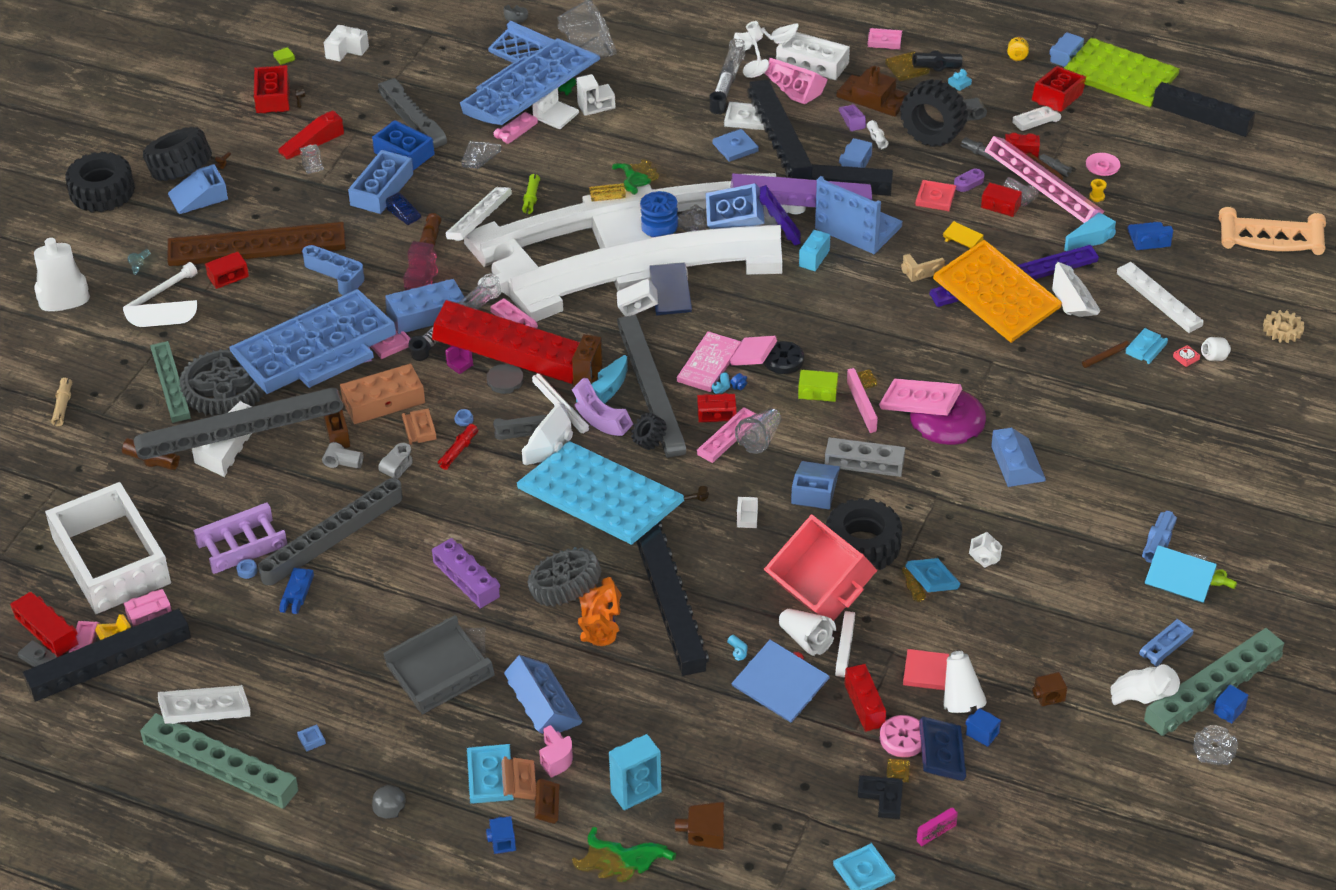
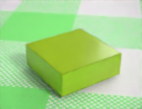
M288 47L273 52L274 58L280 65L295 60L294 54Z

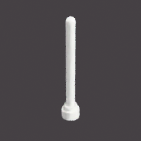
M191 262L183 266L181 272L124 307L141 305L183 278L194 277L198 274L196 267Z

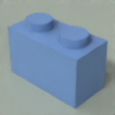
M1066 32L1051 47L1050 62L1065 67L1083 47L1084 38Z
M853 138L851 143L847 144L845 153L841 154L839 164L846 167L865 168L872 157V143Z

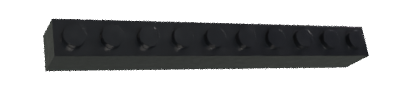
M769 79L749 82L747 96L751 98V104L755 107L756 115H759L760 123L764 125V131L768 133L769 141H772L773 150H776L777 158L781 160V166L785 168L786 176L795 179L812 180V164Z
M659 521L640 537L636 544L681 675L686 676L705 672L706 663L709 662L708 652L702 648L704 647L702 635L697 633V621L692 619V607L687 605V593L685 590L682 591L681 576L676 574L677 565L675 561L672 562L671 548L666 546V534L661 532L662 523Z

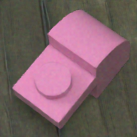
M550 725L543 729L544 742L547 747L540 749L539 754L540 764L552 778L570 767L573 760L570 736L563 738L560 732H556Z

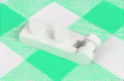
M1044 106L1014 116L1012 122L1023 131L1050 121L1057 122L1061 119V114L1050 107Z

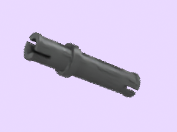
M967 137L962 140L963 144H961V147L972 151L975 155H982L1002 164L985 151L987 146L983 145L982 142H975Z

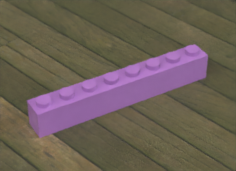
M732 174L730 188L754 183L758 187L767 185L780 205L816 207L817 180ZM828 181L872 200L870 184Z

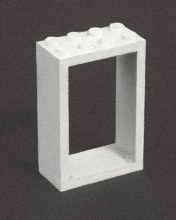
M120 482L45 511L52 538L95 614L171 584L165 555ZM126 515L150 556L93 579L70 537Z

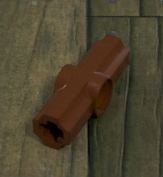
M127 438L123 443L122 453L138 458L134 439ZM171 453L143 461L148 467L158 465L175 470L178 467L180 456Z

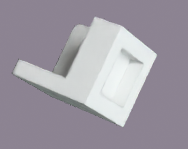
M738 497L737 527L757 528L758 498Z

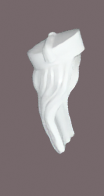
M1164 664L1158 667L1129 671L1125 675L1118 677L1116 682L1110 687L1112 703L1117 705L1126 700H1137L1144 704H1149L1164 697L1172 696L1179 689V677L1171 667Z

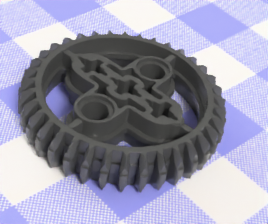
M220 348L219 351L213 350L211 353L206 352L205 355H199V358H193V362H188V366L184 367L180 377V391L183 392L182 396L185 397L188 407H192L198 413L203 412L205 415L210 413L212 417L215 414L228 413L240 401L249 406H255V402H259L265 393L242 367L229 348L226 350Z

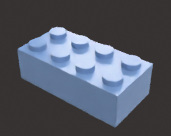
M381 150L348 189L350 206L381 214L413 175L412 158Z
M454 279L385 296L386 313L394 322L398 334H401L402 331L409 332L433 326L445 300L461 305L465 304L464 301H466Z

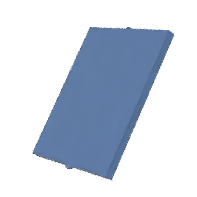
M769 640L731 684L736 689L792 723L830 677L777 643Z

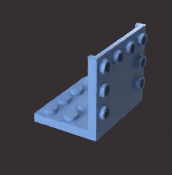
M822 176L817 179L815 229L875 254L902 227L903 221L880 212L881 201H872L825 181Z

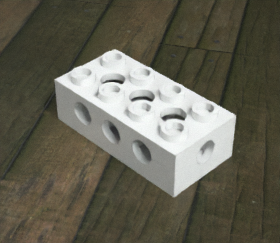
M796 32L791 40L778 45L776 60L815 72L828 79L836 80L849 63L850 47Z

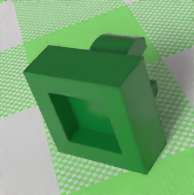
M571 78L559 86L558 92L561 93L563 91L566 96L572 92L571 88L576 85V79Z

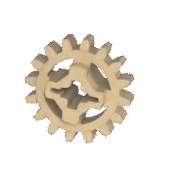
M1281 310L1278 313L1272 311L1271 315L1267 314L1266 319H1264L1263 331L1267 332L1266 336H1272V340L1279 339L1280 343L1282 340H1285L1286 343H1289V340L1295 342L1296 338L1300 339L1301 334H1303L1304 321H1301V317H1295L1296 313L1289 314L1287 310L1285 313H1282Z

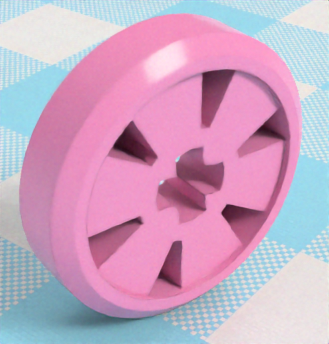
M897 715L887 719L880 730L882 747L888 753L898 757H912L922 751L919 720L908 715Z

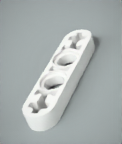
M845 611L835 674L838 677H845V668H848L855 612Z

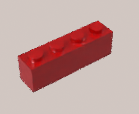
M29 592L10 604L15 619L57 657L78 645L76 638L78 633L73 625L69 626L63 616H58L51 606H47L40 596L37 597L32 592Z

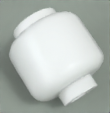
M1209 337L1201 346L1202 355L1208 361H1223L1228 357L1231 350L1228 341L1222 337Z

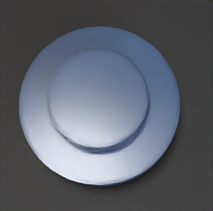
M461 409L456 413L455 423L457 425L468 426L473 423L474 418L469 410Z

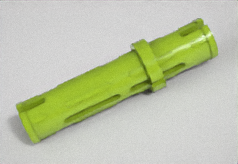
M535 174L530 175L527 192L523 197L522 211L526 213L527 209H529L528 214L533 212L534 204L537 201L536 193L540 177L536 175L534 179Z

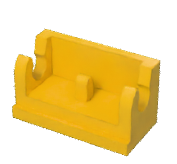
M955 221L943 233V237L946 238L945 242L948 243L954 240L970 249L984 240L983 234Z

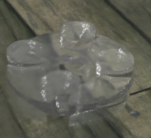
M1210 725L1196 733L1193 748L1200 762L1228 765L1236 755L1238 741L1234 735L1232 737L1228 733L1226 728ZM1217 743V746L1220 747H1213L1212 744Z

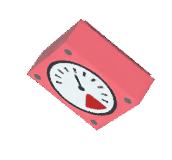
M1186 345L1175 351L1173 358L1187 367L1200 360V354Z

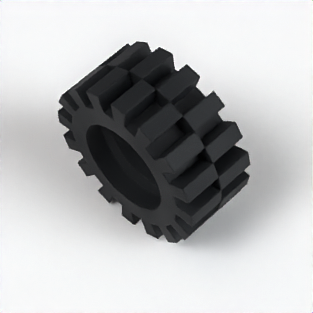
M653 413L642 414L641 419L638 418L636 420L638 423L633 425L635 429L631 431L633 433L631 438L634 443L644 449L650 450L651 448L653 450L655 446L658 447L660 445L659 441L662 442L664 440L662 436L666 435L664 432L667 430L666 422Z

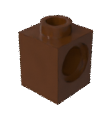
M1060 672L1036 677L1032 692L1034 698L1038 699L1043 707L1064 702L1066 700L1067 686Z

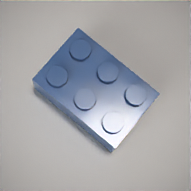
M754 183L706 193L707 226L710 229L765 224L764 205L759 200L760 187Z

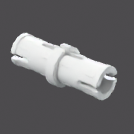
M869 121L867 128L871 133L872 140L876 141L879 148H886L888 141L884 137L883 130L879 128L876 121Z

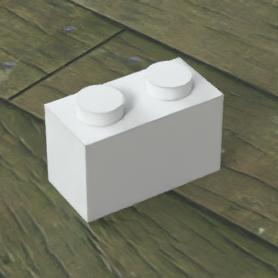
M649 278L617 292V306L624 316L637 314L658 304L657 289Z

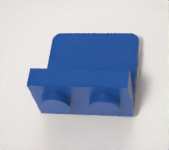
M1161 222L1128 225L1127 230L1136 250L1171 247L1172 226L1163 227Z

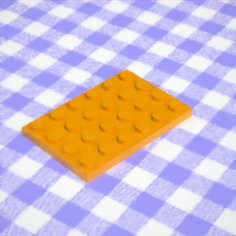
M986 240L981 241L934 273L933 276L935 281L1010 343L1062 306V302Z

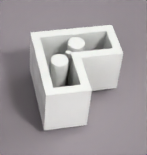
M337 25L324 41L326 59L341 61L347 53L362 56L369 47L367 31L344 25Z
M592 74L577 78L578 106L584 116L615 109V94L609 84L599 86Z

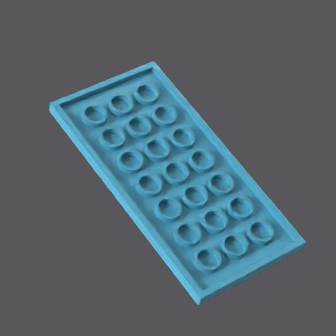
M568 441L558 453H553L517 482L518 489L631 545L684 501L683 494L571 441Z

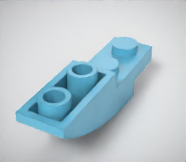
M623 355L598 372V380L591 384L596 395L604 404L614 396L625 380L628 370L626 355Z

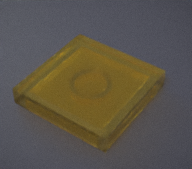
M915 51L886 59L885 64L899 81L929 74V68H914L912 66V56L916 53Z

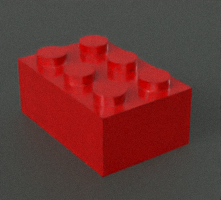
M287 65L254 68V102L256 113L290 111V80Z
M1056 66L1035 83L1032 101L1037 102L1041 106L1050 107L1054 111L1062 112L1083 94L1086 76Z

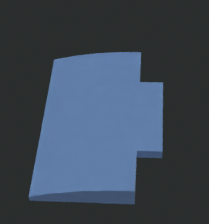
M557 38L530 57L524 55L477 86V92L460 102L462 112L480 121L503 125L600 60V56Z
M357 289L229 348L247 373L268 394L299 379L310 388L374 358L373 352L368 347L396 335L394 322Z

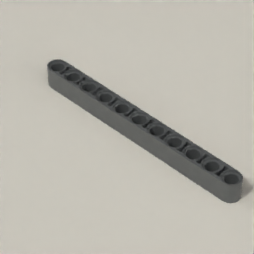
M636 315L617 318L618 329L649 413H653L666 422L667 430L664 431L666 435L662 436L664 440L661 442L666 458L686 455L683 436Z
M328 388L139 434L134 438V446L138 458L143 460L334 414L342 410L343 402L336 388Z

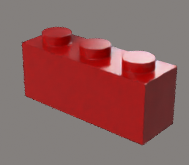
M866 664L845 668L844 685L864 731L881 728L886 721V709Z

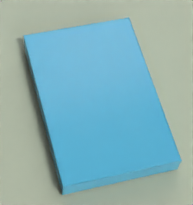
M1158 545L1145 584L1204 603L1217 564Z
M510 744L467 748L470 804L514 800L513 795L504 796L502 759L504 756L507 759H511Z

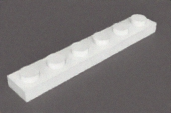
M495 187L446 232L447 239L463 240L486 217L490 216L500 204L506 201L512 194L511 188Z
M1132 262L1117 268V275L1188 333L1203 326V320Z

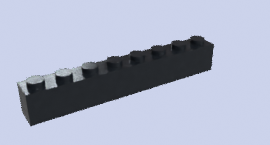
M178 608L23 671V676L36 702L191 638L189 626Z

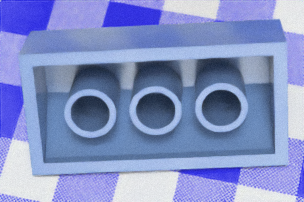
M519 655L504 672L508 679V684L516 692L517 699L523 704L525 713L532 719L534 728L538 732L544 733L543 729L550 725L556 732H562L583 722L548 664Z

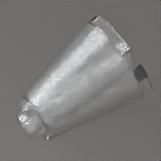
M770 408L742 419L735 428V437L738 444L747 448L746 451L749 453L758 454L765 451L781 423L780 413Z

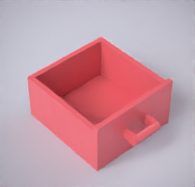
M812 514L764 568L782 588L814 614L827 616L833 621L846 607H850L863 592V587L877 572L876 568L862 553Z

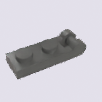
M546 415L509 420L495 419L493 421L494 436L498 440L532 436Z

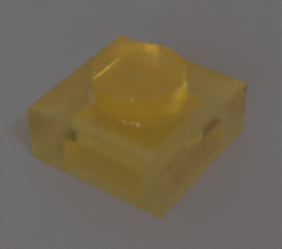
M888 759L887 778L903 779V782H908L909 760Z

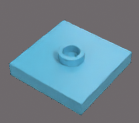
M872 843L833 861V866L851 890H874L895 880V874Z

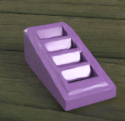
M855 104L839 108V112L850 131L866 128L865 116Z

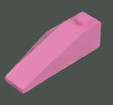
M770 58L769 67L765 72L791 100L802 104H807L820 96L828 80L815 72Z

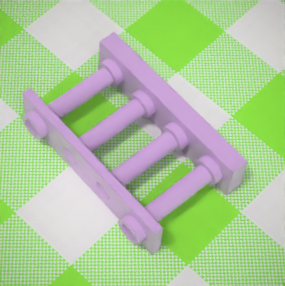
M268 502L193 530L198 548L207 546L212 555L209 560L213 574L234 567L242 560H252L287 545L285 531L282 530L276 533L270 523L273 519ZM263 525L268 536L257 540L252 528ZM244 532L250 543L239 547L233 536ZM226 539L231 550L220 554L214 543Z

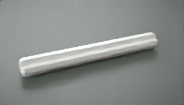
M538 373L533 375L532 382L554 405L557 403L565 405L570 421L577 430L583 434L588 432L589 425L544 377Z

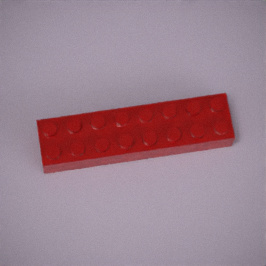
M445 300L434 322L432 333L433 340L570 384L573 383L572 358L580 342L449 300Z

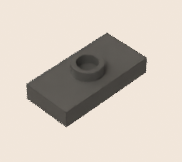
M33 640L18 652L19 658L33 667L58 658L54 653Z

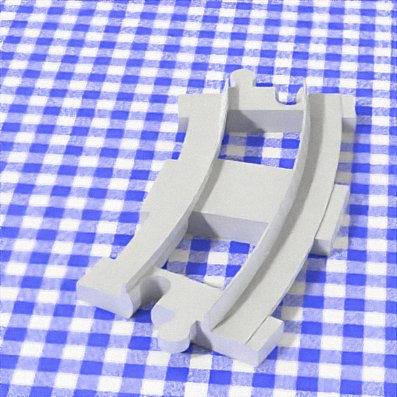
M776 173L745 174L776 177ZM731 181L654 190L651 189L650 184L636 187L638 192L635 195L623 188L582 196L583 203L542 213L501 227L493 221L473 229L464 238V244L484 267L492 264L493 276H486L478 281L479 294L483 297L491 298L498 295L499 292H503L510 297L521 311L537 322L563 311L561 296L614 281L617 291L647 278L651 281L650 265L685 262L688 279L687 266L746 260V274H782L781 225H777L775 218L769 215L767 207L764 205L765 224L673 233L671 235L652 237L646 235L641 228L640 202L641 198L646 194L656 191L673 194L678 202V212L705 209L706 193L729 189ZM781 205L786 213L801 214L806 210L804 206ZM587 228H592L600 247L598 250L575 255L538 267L522 249L523 246Z

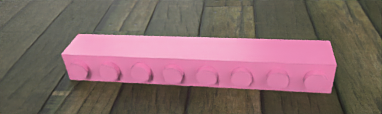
M993 136L985 149L988 154L1083 223L1099 212L1104 213V210L1004 138Z

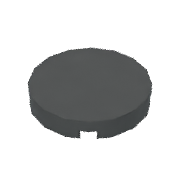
M511 364L494 366L487 373V385L497 393H512L514 389L521 388L524 383L522 370Z

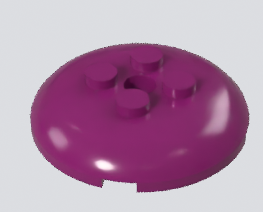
M962 390L948 416L910 412V421L913 428L921 432L922 437L939 444L955 445L965 443L967 439L973 436L977 437L983 431L986 424V412L977 398Z

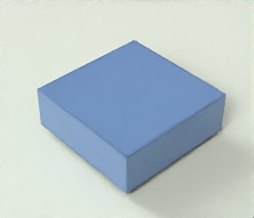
M318 725L297 732L298 738L306 752L326 744Z

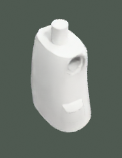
M54 238L46 239L45 246L36 249L34 252L37 266V282L34 289L39 307L45 311H60L83 305L90 298L86 277L81 274L74 261L71 246L67 243H56Z

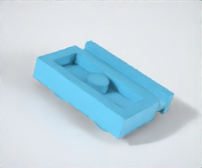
M1144 328L1126 348V354L1141 361L1146 360L1147 364H1150L1167 345L1168 338L1163 339L1161 335Z

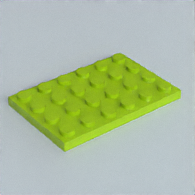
M1090 38L1064 67L1067 70L1086 76V85L1147 107L1153 105L1154 92L1161 82L1171 84L1179 74L1180 69L1094 38Z

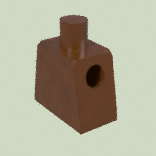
M724 802L690 806L688 819L675 818V832H688V843L690 845L723 849Z

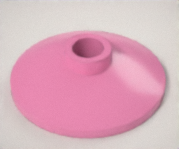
M1095 153L1087 158L1086 167L1096 175L1109 176L1119 171L1120 161L1111 154Z

